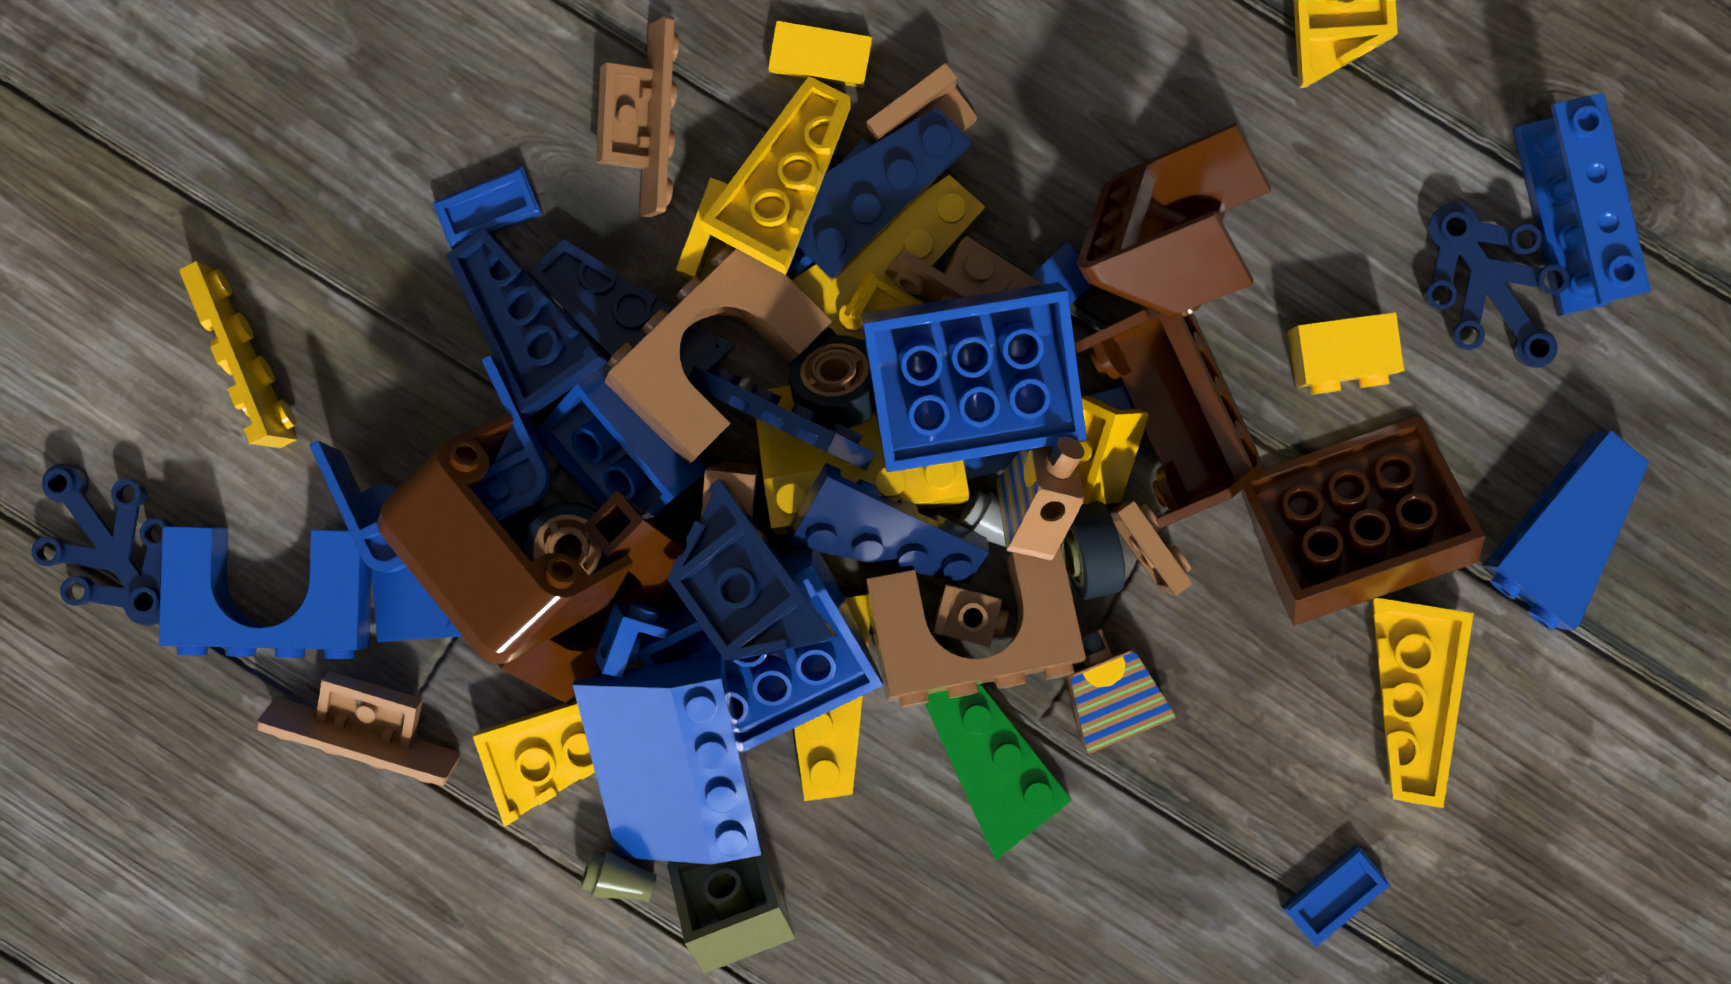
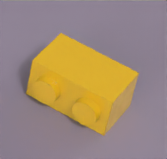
M1396 312L1298 325L1288 330L1295 388L1310 386L1311 395L1341 391L1340 382L1359 379L1360 388L1390 384L1389 375L1404 371Z

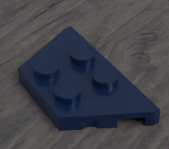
M720 479L715 481L709 490L712 496L700 521L694 522L686 538V549L677 557L667 579L723 659L733 661L835 639L837 634L727 483Z

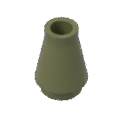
M607 849L603 853L592 850L586 864L580 889L590 891L591 897L640 900L648 903L655 887L657 874L648 872Z

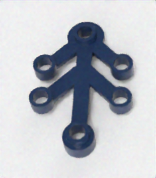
M1449 203L1437 209L1432 215L1428 227L1430 238L1439 248L1432 283L1426 288L1424 293L1426 304L1434 310H1443L1451 307L1457 299V290L1452 284V279L1459 255L1470 269L1460 321L1452 331L1454 345L1462 350H1473L1483 343L1485 332L1480 323L1487 295L1516 336L1513 345V353L1516 360L1523 366L1530 368L1544 367L1551 363L1558 349L1555 337L1547 330L1536 329L1505 282L1535 287L1543 294L1554 295L1563 292L1568 287L1570 277L1567 270L1560 265L1538 268L1488 259L1477 243L1506 245L1514 253L1525 255L1539 248L1542 241L1539 229L1531 224H1523L1512 228L1479 222L1476 213L1469 206L1461 203ZM1451 218H1457L1463 224V231L1459 236H1452L1447 231V222ZM1521 230L1528 231L1533 238L1531 246L1527 249L1520 247L1516 240ZM1549 271L1556 272L1560 277V284L1555 289L1548 288L1544 282V277ZM1437 286H1443L1448 290L1449 298L1445 304H1437L1432 298V292ZM1465 326L1472 327L1476 332V339L1470 345L1464 344L1460 339V332ZM1535 339L1542 340L1546 346L1545 353L1538 358L1530 352V344Z
M56 464L50 467L42 479V488L45 495L52 501L65 504L96 548L66 544L58 537H42L36 540L32 546L31 553L35 562L42 566H56L66 563L111 570L124 587L96 585L86 576H72L62 583L60 587L61 598L65 603L72 606L86 605L92 602L123 607L128 618L139 625L150 626L159 624L162 540L159 542L154 541L151 536V530L157 524L162 528L174 527L172 523L166 519L153 518L142 524L140 538L147 546V551L141 573L131 558L139 509L147 496L145 486L140 481L134 479H122L113 485L111 498L118 507L112 533L85 496L89 487V480L85 471L71 464ZM62 474L67 479V486L65 490L59 492L55 487V481ZM128 485L135 489V498L130 503L126 502L123 498V490ZM48 543H52L56 549V554L52 560H48L44 555V548ZM76 582H80L84 587V595L81 599H76L72 593L73 585ZM145 592L149 593L153 599L152 607L149 610L143 609L140 605V597Z

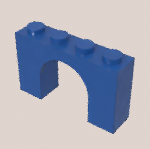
M163 527L159 646H177L176 655L190 656L208 655V647H226V656L233 657L256 656L257 648H275V657L302 658L305 657V649H324L323 658L352 659L354 658V650L370 647L371 568L361 558L349 531L311 530L310 578L306 598L293 616L278 625L272 626L261 624L248 618L238 609L231 598L227 584L229 528Z

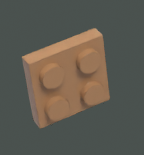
M1135 501L1121 502L1109 510L1117 531L1161 593L1177 596L1193 584L1185 574L1191 570L1190 564L1175 545L1169 547L1161 540L1157 532L1162 528L1159 529L1155 520L1157 517L1146 504L1140 507Z

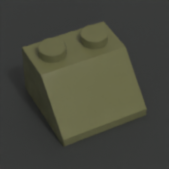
M762 837L761 855L717 864L687 862L667 864L684 943L703 974L796 939L786 901Z

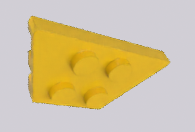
M1293 0L1299 88H1306L1393 39L1398 34L1396 0Z

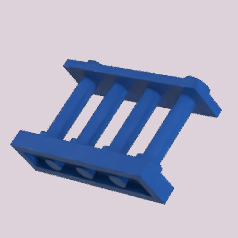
M1604 93L1551 105L1553 118L1519 125L1513 129L1535 225L1542 236L1540 246L1545 267L1560 265L1567 270L1570 277L1568 287L1563 292L1552 295L1557 317L1612 304L1611 301L1651 292ZM1554 271L1547 272L1550 288H1557L1560 284L1559 275Z

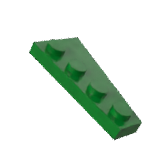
M951 646L946 648L947 651L957 655ZM977 684L978 693L957 698H949L947 690L928 694L929 702L925 703V706L996 861L1071 802L1072 799L981 684Z

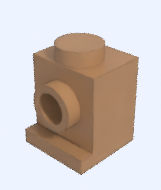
M944 584L932 632L990 647L993 638L1002 639L1009 611L1000 609L1002 599ZM970 608H976L982 614L981 622L974 627L967 626L963 620L965 611Z

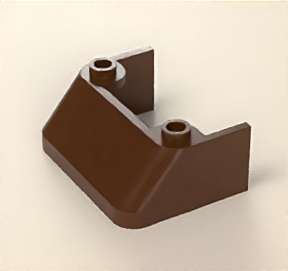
M1237 122L1125 170L1104 185L1077 260V265L1089 284L1163 315H1175L1176 317L1190 315L1198 310L1202 304L1253 285L1254 279L1222 221L1226 210L1271 192V186Z
M1147 308L1074 343L1077 353L1090 348L1091 359L1096 369L1101 374L1107 373L1112 379L1121 377L1135 409H1141L1149 413L1145 430L1162 465L1157 469V480L1153 481V491L1160 505L1163 508L1168 507L1167 511L1155 519L1159 529L1232 499L1262 473V464L1255 444L1193 313L1184 317H1176L1175 315H1163Z
M509 413L444 442L384 501L377 518V528L381 536L474 651L484 660L496 664L508 663L608 606L634 563L626 555L589 576L575 559L562 553H548L532 562L470 488L481 482L489 466L494 464L514 421Z

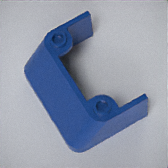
M490 355L482 359V362L506 412L509 413L514 421L499 451L496 463L489 466L481 482L470 488L496 520L500 521L541 500L549 489L550 474L540 436L531 417L520 413L496 360ZM320 441L310 444L311 451L363 561L370 568L386 573L396 572L407 567L381 536L377 528V518L384 501L397 488L387 484H380L361 492L342 451Z

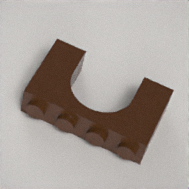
M618 490L582 526L609 559L615 562L628 555L634 562L609 605L508 663L498 664L502 670L568 705L576 698L573 681L595 677L601 672L594 657L614 603L630 607L631 602L635 601L647 604L660 611L677 593L667 578L677 557L685 551L687 543L679 534Z

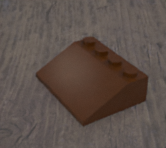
M1421 415L1262 469V473L1241 490L1274 586L1293 626L1478 563L1486 537Z

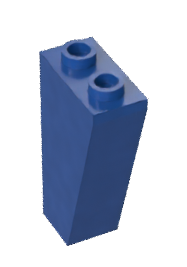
M1612 430L1592 433L1482 565L1493 575V578L1490 580L1491 584L1511 599H1515L1517 596L1520 597L1531 607L1528 614L1546 629L1552 631L1556 627L1574 631L1582 621L1649 461Z

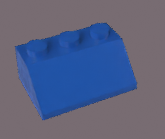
M606 364L575 385L538 428L537 432L542 443L599 509L618 490L658 519L681 500L705 476V469L707 467L698 457L688 465L604 382L608 372L611 370Z

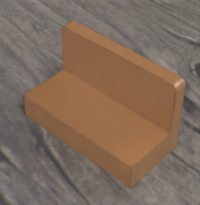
M945 63L867 120V133L877 143L937 107L962 132L976 122L977 116L956 89L958 78Z

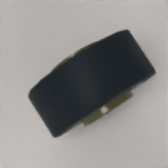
M1100 501L1082 504L1061 543V548L1071 583L1078 596L1083 600L1121 591L1125 583V562L1119 534L1106 505Z

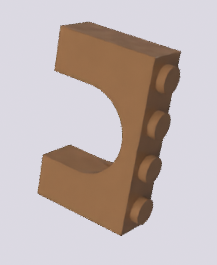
M729 244L710 262L715 268L712 273L703 281L697 275L694 276L676 295L681 303L669 314L660 309L642 327L641 330L646 336L634 348L628 342L625 343L613 354L607 363L611 370L608 372L604 382L688 465L730 425V422L690 383L683 371L680 361V343L682 335L687 328L695 322L711 316L737 318L756 330L791 364L793 359L797 358L832 322L787 275Z
M1061 545L1052 561L1012 552L1006 559L1017 610L1016 630L1011 642L1003 651L981 659L963 658L952 654L934 639L925 620L915 570L866 579L864 591L886 701L899 700L900 708L928 703V694L947 690L949 698H957L978 693L977 684L996 681L997 689L1025 684V675L1044 672L1046 680L1074 674L1073 666L1083 662L1086 656Z

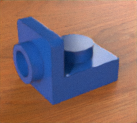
M635 601L631 602L630 607L614 603L594 657L602 673L622 678L626 664L632 665L638 655L641 638L637 635L638 632L666 639L669 628L663 619L659 617V610Z

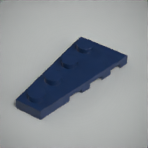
M937 107L827 171L797 247L833 281L971 147L972 141Z
M482 228L446 255L520 413L530 417L609 362L494 233Z
M565 239L560 241L528 271L557 305L609 358L627 342L634 348L646 336L641 330L642 327L660 309H663L667 314L673 310L672 307L657 299V296L641 286L640 288L618 275L617 271ZM698 321L692 324L683 333L680 343V361L687 379L694 366L709 373L735 348V344L721 335L719 337L702 327Z
M694 366L688 378L696 389L867 471L875 454L871 450L859 445L863 435L838 423H835L832 431L820 426L818 423L822 417L821 415L796 403L791 411L778 406L781 396L756 384L751 392L738 387L742 380L741 377L721 367L715 366L711 374Z
M825 463L787 529L788 545L906 571L915 570L916 573L966 584L970 582L989 554L986 537L939 515L929 518L918 513L917 505L903 498H900L897 502L878 494L877 486L862 479L854 483L841 477V470L828 463Z

